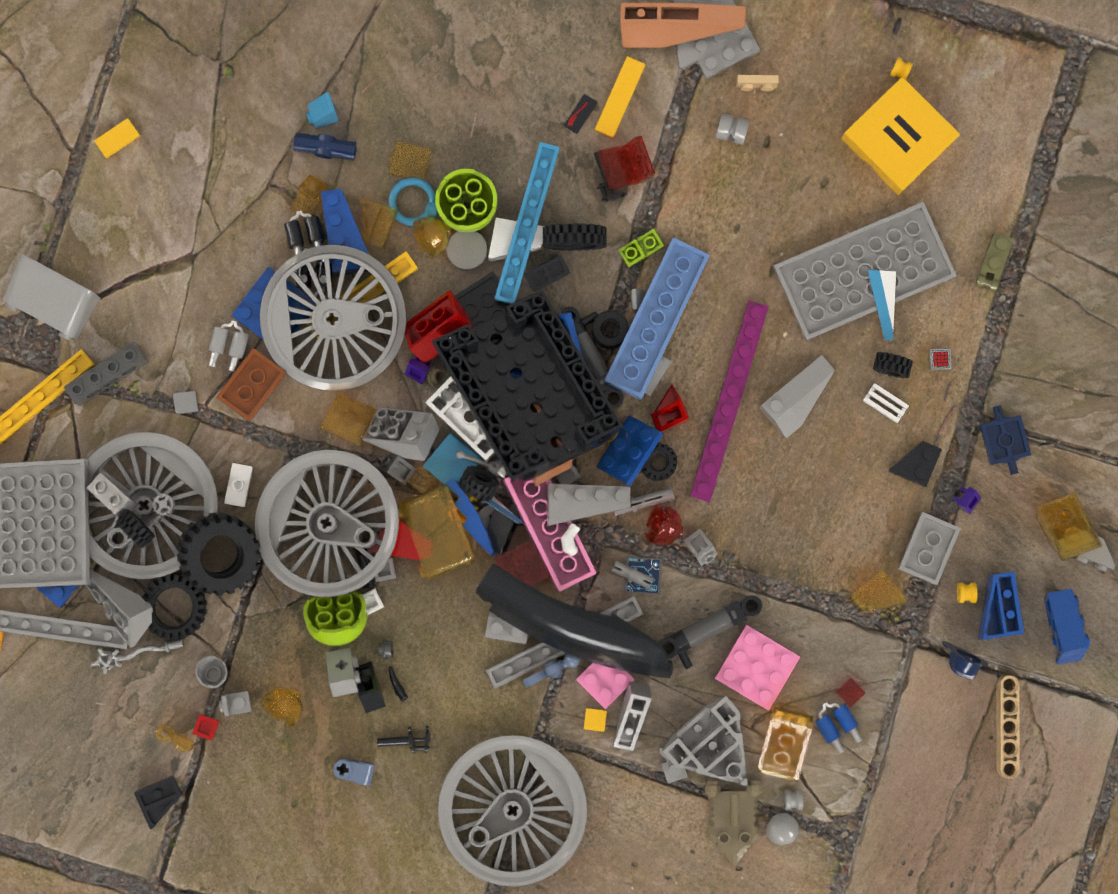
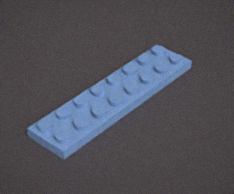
M674 237L672 238L604 383L639 400L642 399L706 265L709 254Z

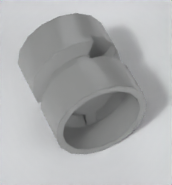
M722 112L715 138L724 141L731 139L732 143L743 145L750 119L742 117L734 119L733 115Z

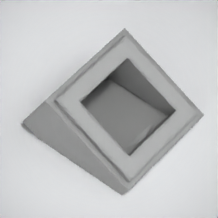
M639 289L631 290L633 313L638 311L646 291Z
M195 391L173 393L176 414L181 415L199 411Z

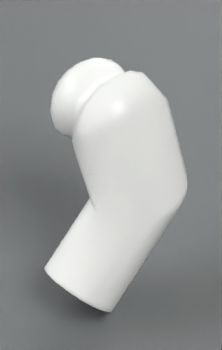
M573 523L561 537L563 550L570 556L578 552L574 537L580 528Z

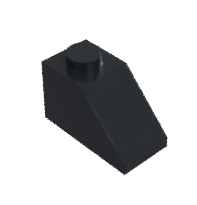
M372 661L359 665V667L355 668L356 671H359L361 683H357L358 696L365 712L368 713L385 707L383 693Z

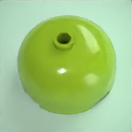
M459 169L449 173L444 177V180L436 190L435 204L437 212L442 221L456 231L474 232L489 224L496 213L498 203L496 189L488 177L474 169ZM465 203H470V204H471V208L466 209V207L464 206V204H465Z
M356 591L332 597L313 596L310 600L307 599L303 608L306 628L310 635L318 642L330 646L344 645L355 640L363 632L368 618L365 599L361 593L359 594Z

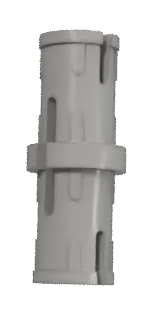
M616 560L614 566L622 570L613 567L611 573L628 579L627 582L637 583L649 590L650 583H652L654 577L637 571L638 568L636 567L631 568Z

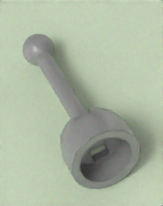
M461 450L456 452L457 458H465L488 467V471L492 475L500 477L498 471L502 468L499 460H492L488 463L468 456Z

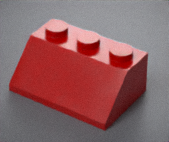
M451 290L406 322L405 337L409 350L424 364L438 354L432 344V340L467 324L473 328L468 314Z

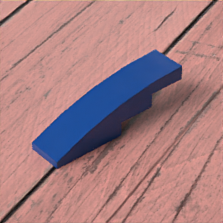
M451 478L446 484L460 498L454 505L468 519L462 526L490 556L494 557L496 554L489 533L478 511L465 492Z

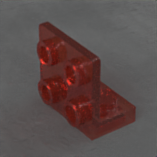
M642 136L633 138L626 145L603 149L597 152L611 190L644 183L655 174Z

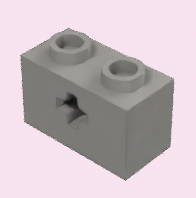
M101 472L87 487L96 498L118 517H121L127 510L132 511L137 505L127 493Z
M350 647L326 652L328 680L333 697L358 692L357 683H361L359 671L355 669L359 667L357 655L352 654Z

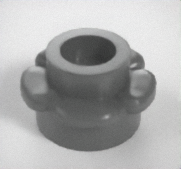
M384 639L383 643H379V655L383 656L385 660L393 658V642Z

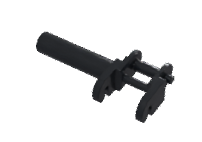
M595 152L596 162L603 180L606 182V184L600 183V186L597 187V189L601 190L604 197L601 200L608 202V199L612 198V201L626 196L627 192H623V194L614 193L612 183L619 181L621 176L611 178L602 152ZM608 186L611 191V195L607 196L605 188Z
M429 725L426 726L425 738H412V729L408 727L409 736L377 738L378 747L412 743L410 750H412L413 754L419 750H425L428 753V749H430V746H427V742H430ZM424 741L425 746H415V742Z

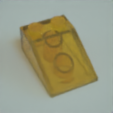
M1076 492L1036 506L1037 521L1062 561L1102 547Z
M772 706L757 772L798 782L813 727V716Z

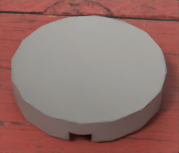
M458 231L451 236L447 243L448 259L458 269L466 271L476 269L486 259V241L476 231Z

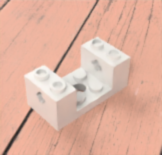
M450 377L425 403L441 420H444L485 462H488L495 453L476 419L473 422L465 421V413L471 410L452 377Z

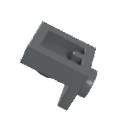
M392 453L384 457L381 462L382 466L379 469L404 486L416 470L415 467L399 455Z

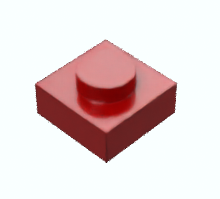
M199 714L192 734L213 741L220 720Z

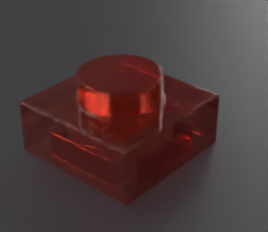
M851 677L835 691L849 707L853 706L865 694L863 689Z

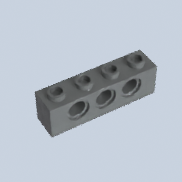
M132 342L65 385L64 389L73 403L80 407L149 363L139 345Z

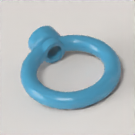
M410 177L399 181L389 194L388 205L392 216L398 222L408 226L423 224L430 217L437 219L439 214L435 204V191L428 182L420 178ZM411 185L421 187L427 193L429 200L425 212L415 218H409L401 214L396 204L399 192Z

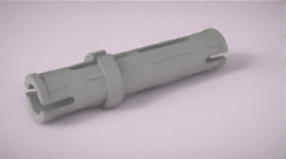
M669 487L635 498L631 496L630 504L641 503L632 505L629 509L613 512L614 516L631 511L635 513L638 509L674 500L672 488ZM662 496L661 498H657V499H653V500H650V501H646V502H645V500Z

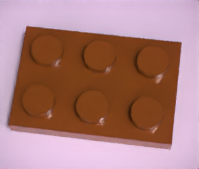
M253 348L216 398L251 422L287 373Z

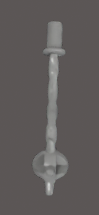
M183 640L165 641L164 645L161 646L142 645L125 655H117L119 653L118 649L112 652L103 651L102 648H98L99 655L97 661L91 662V666L98 665L103 669V674H106L114 666H122V663L118 661L129 660L143 651H166L169 653L170 650L184 647Z

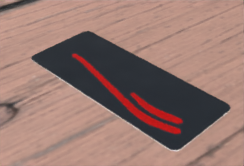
M584 94L565 122L564 127L578 134L598 102Z

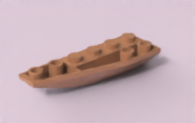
M621 3L620 25L623 48H666L743 29L746 23V6L697 3Z

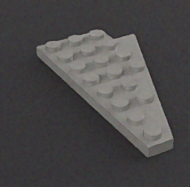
M673 0V3L736 6L733 0ZM745 23V28L678 44V67L681 71L697 62L707 80L759 53L760 48Z

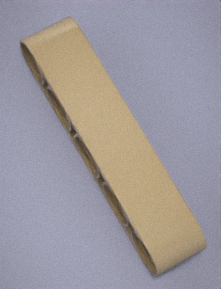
M1003 675L998 678L996 683V769L1001 777L1014 779L1020 771L1019 681L1014 676ZM1006 679L1012 682V687L1008 691L1003 686ZM1010 700L1012 703L1010 711H1005L1003 707L1004 702ZM1007 721H1010L1012 724L1010 732H1005L1003 728ZM1007 742H1010L1012 750L1006 754L1003 748ZM1010 763L1012 772L1006 775L1003 769L1006 764Z

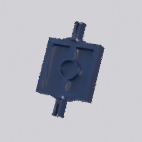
M1001 405L992 407L995 420L979 426L989 464L1008 463L1010 475L1018 474L1016 461L1031 455L1021 415L1004 417Z

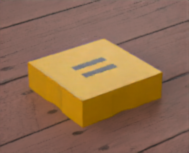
M901 77L843 134L841 139L861 159L870 164L878 176L899 196L926 167L936 160L959 137L960 133Z

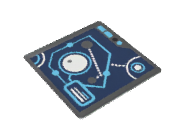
M626 557L627 566L631 568L636 567L638 568L637 571L654 577V579L650 583L651 586L648 590L637 583L627 582L628 579L625 578L624 592L660 595L662 559Z

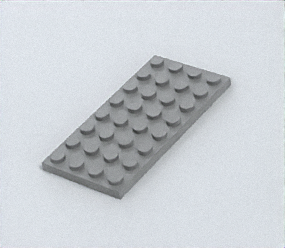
M924 202L773 266L806 341L877 311L868 270L896 271L895 303L957 276Z

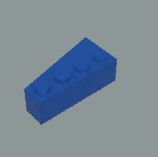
M342 189L322 191L321 196L328 245L348 246L368 254ZM331 259L332 272L335 276H340L343 259ZM348 261L345 275L357 273L361 266Z

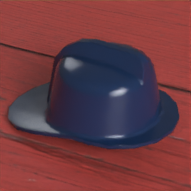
M942 642L951 651L949 665L955 674L968 679H974L981 666H988V663L982 658L967 653L949 642Z

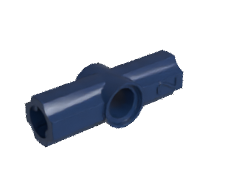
M296 133L293 150L314 154L324 159L335 157L354 161L357 142L339 140L326 134L315 136Z

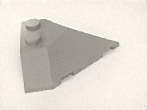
M725 695L706 705L678 729L662 751L677 768L691 770L703 775L748 786L740 727V712Z

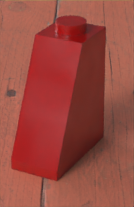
M399 520L397 541L391 556L424 561L425 558L429 560L435 551L433 548L435 544ZM385 528L379 534L378 540H383ZM377 544L375 547L370 548L369 551L376 554L381 545Z

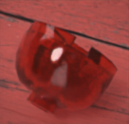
M661 503L659 504L660 507L656 506L652 510L646 526L650 527L649 534L645 533V539L648 543L656 546H667L681 537L683 526L680 514L675 509Z

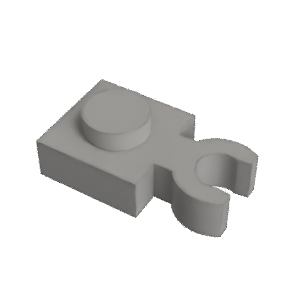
M660 748L661 756L666 758V762L661 763L667 783L669 784L688 777L686 770L675 767L663 753V748Z

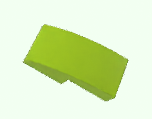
M652 229L638 239L629 242L618 251L627 266L631 267L659 251L665 245L656 230Z

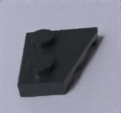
M922 441L898 463L892 466L888 472L920 486L927 487L942 449Z
M174 775L134 792L150 830L156 826L159 820L182 795Z

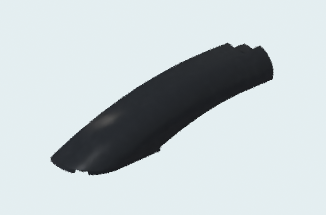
M494 563L476 589V594L482 600L492 604L490 612L531 637L565 653L592 663L641 675L670 678L673 673V663L667 659L665 649L654 639L613 613L609 616L588 611L547 596L528 586Z

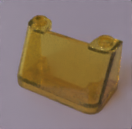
M447 484L398 503L400 520L404 519L408 526L421 566L418 567L422 578L426 577L427 582L475 563L472 549Z

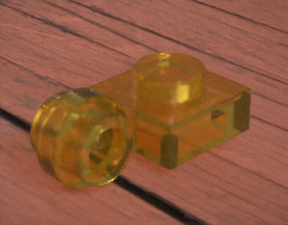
M161 725L156 730L158 740L166 742L171 739L175 743L174 747L182 752L186 750L192 751L196 745V742L173 731L169 725ZM163 729L168 732L166 737L162 736Z

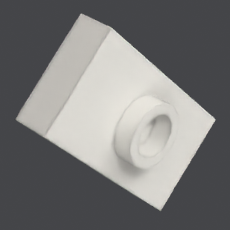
M232 463L224 504L246 507L254 467Z

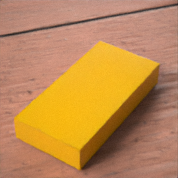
M127 118L94 140V142L107 159L140 137V135Z

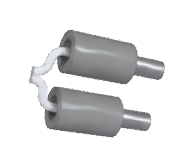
M236 321L223 324L221 328L214 327L208 351L212 352L209 366L216 367L219 354L223 355L229 333V330L224 329V327H230L234 324V327L239 329L240 332H234L228 356L232 357L229 371H236L238 360L244 357L249 335L243 333V329L237 325Z

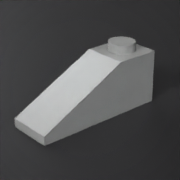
M629 681L621 707L613 747L630 751L634 750L652 699L650 686Z

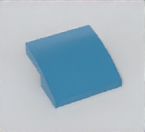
M452 432L423 465L426 470L450 490L451 488L446 483L451 478L456 483H459L468 466H478V463L457 458V451L461 450L468 456L482 460L478 454Z

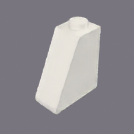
M496 218L488 256L489 261L494 262L506 259L517 221ZM537 226L530 253L541 250L544 226Z

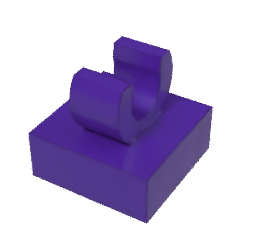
M418 357L415 359L411 358L404 375L423 384L430 369V362L428 361L426 364L419 362L420 359Z
M960 487L959 490L964 494L963 497L957 498L954 496L953 499L964 512L971 514L980 501L981 496L971 487L967 490Z

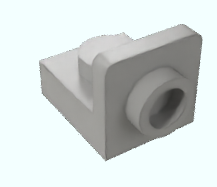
M701 529L683 540L701 566L713 561L718 554Z
M249 691L221 696L222 700H219L221 713L224 712L225 716L252 711Z

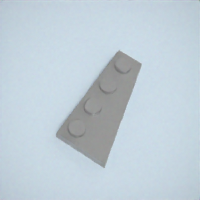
M570 484L547 485V526L630 508V487Z

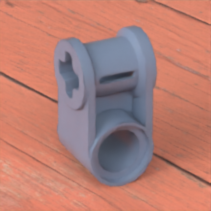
M342 758L335 763L333 772L340 779L371 786L375 764ZM343 763H345L346 768H348L349 771H345L344 774H341V770L338 769V766H341Z

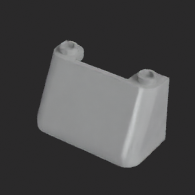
M21 254L3 301L6 302L4 306L16 312L19 309L60 331L58 335L68 341L70 338H73L77 341L101 298L82 285Z

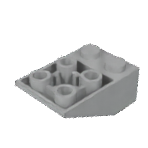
M378 407L362 439L403 458L425 461L440 428L432 413Z

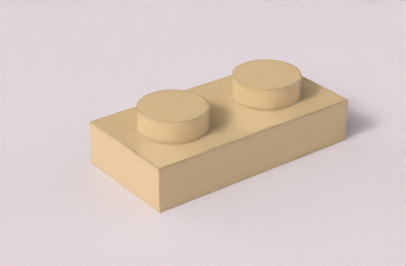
M737 75L736 88H741L742 91H751L753 88H761L762 91H772L773 88H777L779 83V75Z

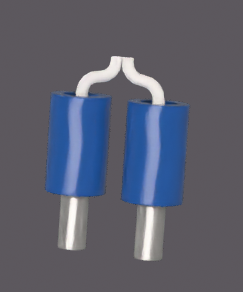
M826 702L822 705L823 709L819 712V719L815 721V724L827 744L832 742L838 754L845 750L838 740L841 735L829 715L822 716L826 706L837 707L832 712L845 733L850 732L856 743L863 740L856 729L858 723L846 703L839 706L837 703L828 704Z

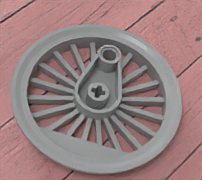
M323 245L296 254L275 272L262 298L260 326L270 355L278 366L293 379L321 390H346L358 387L376 378L393 361L404 338L406 309L396 280L378 260L352 247ZM324 259L327 299L311 262ZM329 259H343L334 298L332 295ZM348 261L361 267L341 299L340 293ZM304 265H307L321 297V302L295 273L296 270ZM365 269L376 277L353 299L347 300ZM290 276L317 304L316 306L287 289V279ZM378 282L382 284L386 291V294L368 302L357 301ZM288 295L311 308L313 312L289 306ZM389 298L392 311L384 312V309L375 303ZM373 309L377 310L380 314V318L375 321L371 320L368 316L369 311ZM290 312L312 316V318L290 320ZM331 313L338 317L335 324H332V321L327 319V317L331 316ZM393 316L392 330L376 327L382 323L384 317ZM312 323L311 326L294 333L291 331V325ZM365 329L388 334L390 338L386 347L359 331ZM310 330H315L293 350L292 338ZM316 335H320L302 366L300 367L295 364L294 355ZM350 335H356L382 351V353L373 362ZM343 337H346L369 364L368 367L358 372ZM325 338L319 370L316 375L305 369L321 341ZM330 339L333 344L335 377L322 376ZM337 339H339L353 374L340 377Z
M149 432L133 433L109 441L95 451L88 459V486L98 473L101 472L115 482L137 503L131 512L155 535L152 540L159 564L146 565L147 545L141 548L140 565L128 564L135 543L117 525L116 521L120 517L114 513L89 519V556L100 566L112 573L134 579L158 578L180 570V563L177 561L179 550L160 522L162 521L180 537L183 532L169 522L165 516L186 524L196 522L172 513L169 515L156 513L153 509V500L160 494L169 495L187 484L194 491L172 496V498L177 501L201 495L204 498V506L176 505L175 510L204 511V517L209 516V513L217 514L218 496L208 467L200 456L186 444L163 434ZM135 448H142L147 452L145 485L140 473ZM128 450L138 486L135 485L117 457ZM153 457L160 465L151 486ZM113 459L131 486V490L103 469L110 460ZM166 467L171 472L161 483V485L157 488L164 468ZM175 475L181 479V481L162 493ZM88 502L89 507H106L102 502ZM143 502L148 503V504H147L148 507H149L148 510L143 509V508H144V506L142 505ZM115 518L111 527L94 536L90 527L91 524ZM155 526H157L175 554V557L165 562ZM118 533H122L124 536L121 544L115 542V536ZM106 536L107 542L110 545L107 551L98 542ZM127 548L122 561L111 555L115 549Z
M338 450L310 452L284 465L265 487L255 516V535L260 544L258 549L269 570L291 589L318 597L347 594L371 581L389 560L394 550L399 530V512L396 498L385 477L377 468L363 458ZM330 465L327 502L318 467ZM336 465L348 467L334 503ZM355 469L364 476L341 505ZM310 470H313L321 503L318 502L305 481L306 475ZM369 480L376 489L346 509ZM302 487L315 507L312 508L299 497ZM377 495H380L383 502L382 506L351 514ZM296 502H299L309 510V514L295 510ZM385 511L386 523H364L359 520V518ZM292 513L307 518L306 521H289ZM326 522H331V527L326 526ZM287 526L307 527V529L284 535ZM372 528H385L382 541L379 540L378 533ZM369 532L370 540L364 543L363 535ZM309 534V536L279 555L278 549L281 542ZM313 540L290 570L283 560ZM319 544L306 580L296 575V572ZM377 544L381 545L375 557L365 550L373 548ZM326 545L323 583L312 582ZM332 546L341 581L330 583ZM339 546H341L357 571L356 575L348 579ZM348 547L356 548L371 562L362 570Z
M510 735L483 741L458 759L443 783L439 798L438 816L443 839L449 851L461 866L474 876L493 884L522 886L551 876L572 857L579 846L585 830L587 802L582 782L576 770L558 750L534 738ZM509 749L510 789L506 785L495 753L496 751ZM514 749H520L526 756L517 788H514ZM491 753L504 791H501L479 762V759ZM530 761L536 772L524 790H521ZM475 763L498 795H495L465 774L469 767ZM540 774L545 782L527 794ZM463 778L494 800L491 801L458 791L456 787L460 779ZM547 785L553 791L550 794L531 800L534 795ZM454 795L487 804L489 807L452 809ZM556 796L563 804L558 806H533V804ZM509 805L518 807L516 815L508 813ZM567 810L573 817L572 824L535 814L534 811ZM483 813L478 820L456 828L454 826L452 814ZM532 818L568 828L570 832L566 840L562 841L533 821ZM528 824L561 845L553 856L550 855ZM472 827L469 833V841L463 845L457 832ZM522 829L527 831L548 860L535 866ZM477 830L485 833L483 841L475 840L474 833ZM517 831L519 832L531 867L529 869L517 870ZM508 835H511L512 871L498 869ZM502 839L494 867L482 863L481 860L493 842ZM471 845L475 847L485 846L477 859L467 850Z

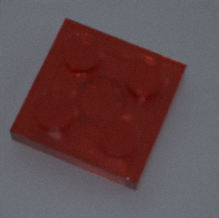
M531 540L494 558L497 566L530 587L550 577Z

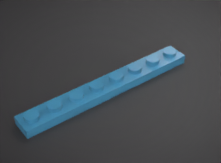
M543 142L539 143L495 295V300L508 304L516 302L560 147Z

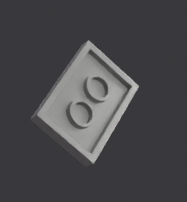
M921 512L898 570L933 585H938L961 528Z

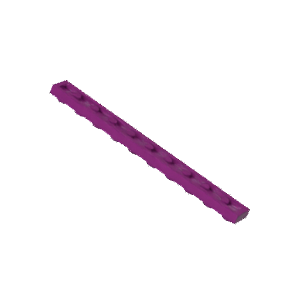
M750 300L748 302L690 497L709 503L711 501L769 306Z

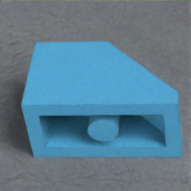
M329 92L324 93L308 104L309 112H306L309 124L314 123L316 129L339 122Z

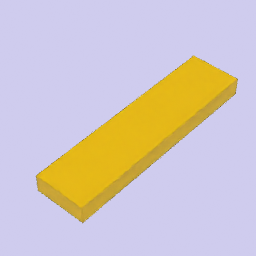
M628 56L626 57L595 127L596 132L612 139L614 138L646 64Z

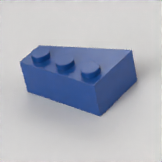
M1015 571L989 575L978 640L1024 634Z
M1072 589L1047 593L1044 601L1049 626L1052 625L1055 638H1052V643L1057 645L1059 652L1056 663L1063 664L1082 660L1090 646V639L1088 634L1084 633L1083 627L1085 622L1083 615H1079L1077 595H1074Z

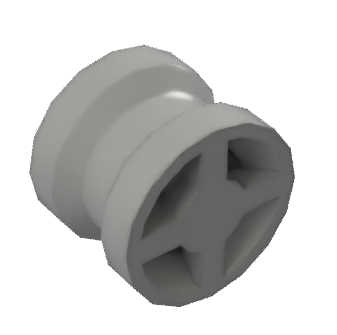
M160 494L154 498L153 509L156 513L169 515L175 510L176 503L171 496Z
M797 789L796 791L784 790L785 810H791V808L803 810L802 789Z

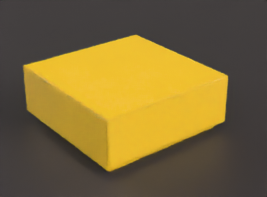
M586 708L584 729L604 732L607 711Z

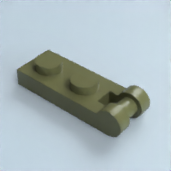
M997 232L993 233L975 283L976 286H985L990 291H996L1014 240L1013 238ZM986 274L992 275V280L985 278Z

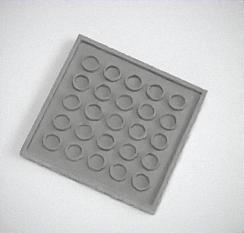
M88 459L0 463V589L90 585Z

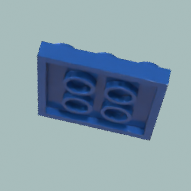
M270 267L264 271L231 315L262 339L260 326L261 302L265 289L275 274V271ZM287 281V289L313 305H317L309 296ZM288 295L289 306L313 312L311 308ZM290 312V320L307 319L309 317L308 315ZM303 324L291 325L292 333L298 331Z

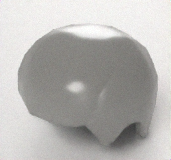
M210 655L203 657L197 662L195 674L201 685L212 689L220 687L226 681L228 670L223 660Z
M778 813L766 824V836L771 843L777 846L791 844L799 834V823L794 816L788 813Z

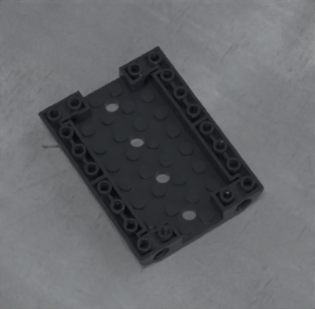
M543 290L506 306L505 314L472 329L467 324L432 340L433 346L511 482L531 480L603 445L623 428V424ZM499 337L502 342L495 345L491 342V339ZM512 371H519L522 376L516 379L511 377L510 373ZM532 405H539L542 410L539 413H534L530 407ZM553 439H558L562 445L555 448L550 442Z

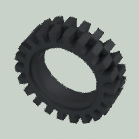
M564 223L563 225L555 224L543 227V248L560 251H589V249L597 250L607 247V228L605 226L586 225V223Z
M165 575L164 577H159L156 581H152L150 586L144 590L145 594L142 598L145 602L148 601L153 609L152 623L148 628L156 636L165 639H183L194 634V631L198 630L201 627V623L204 622V616L207 614L205 593L201 589L198 590L185 576ZM169 588L184 590L190 596L193 605L189 619L176 627L163 624L158 619L155 611V603L158 596Z

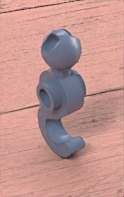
M567 653L564 660L557 662L554 659L545 664L546 669L523 680L526 688H529L550 676L553 680L563 674V669L577 667L580 658Z

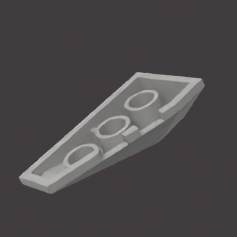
M822 355L759 407L785 439L802 426L835 371Z
M90 569V585H86V587L98 604L103 603L107 618L109 620L114 619L118 625L116 628L118 634L130 647L135 646L152 623L153 609L148 601L145 602L140 595Z

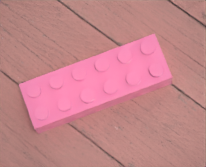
M509 477L505 478L503 483L557 593L597 574L578 534L574 537L578 552L570 556L563 550L561 537L572 524L571 521L547 526V485L553 484L551 479L535 487L533 479L511 482Z

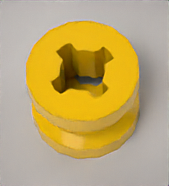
M898 57L890 76L903 77L906 80L913 63H906L902 58Z
M971 582L969 585L964 583L957 584L958 603H964L965 601L977 602L976 582Z

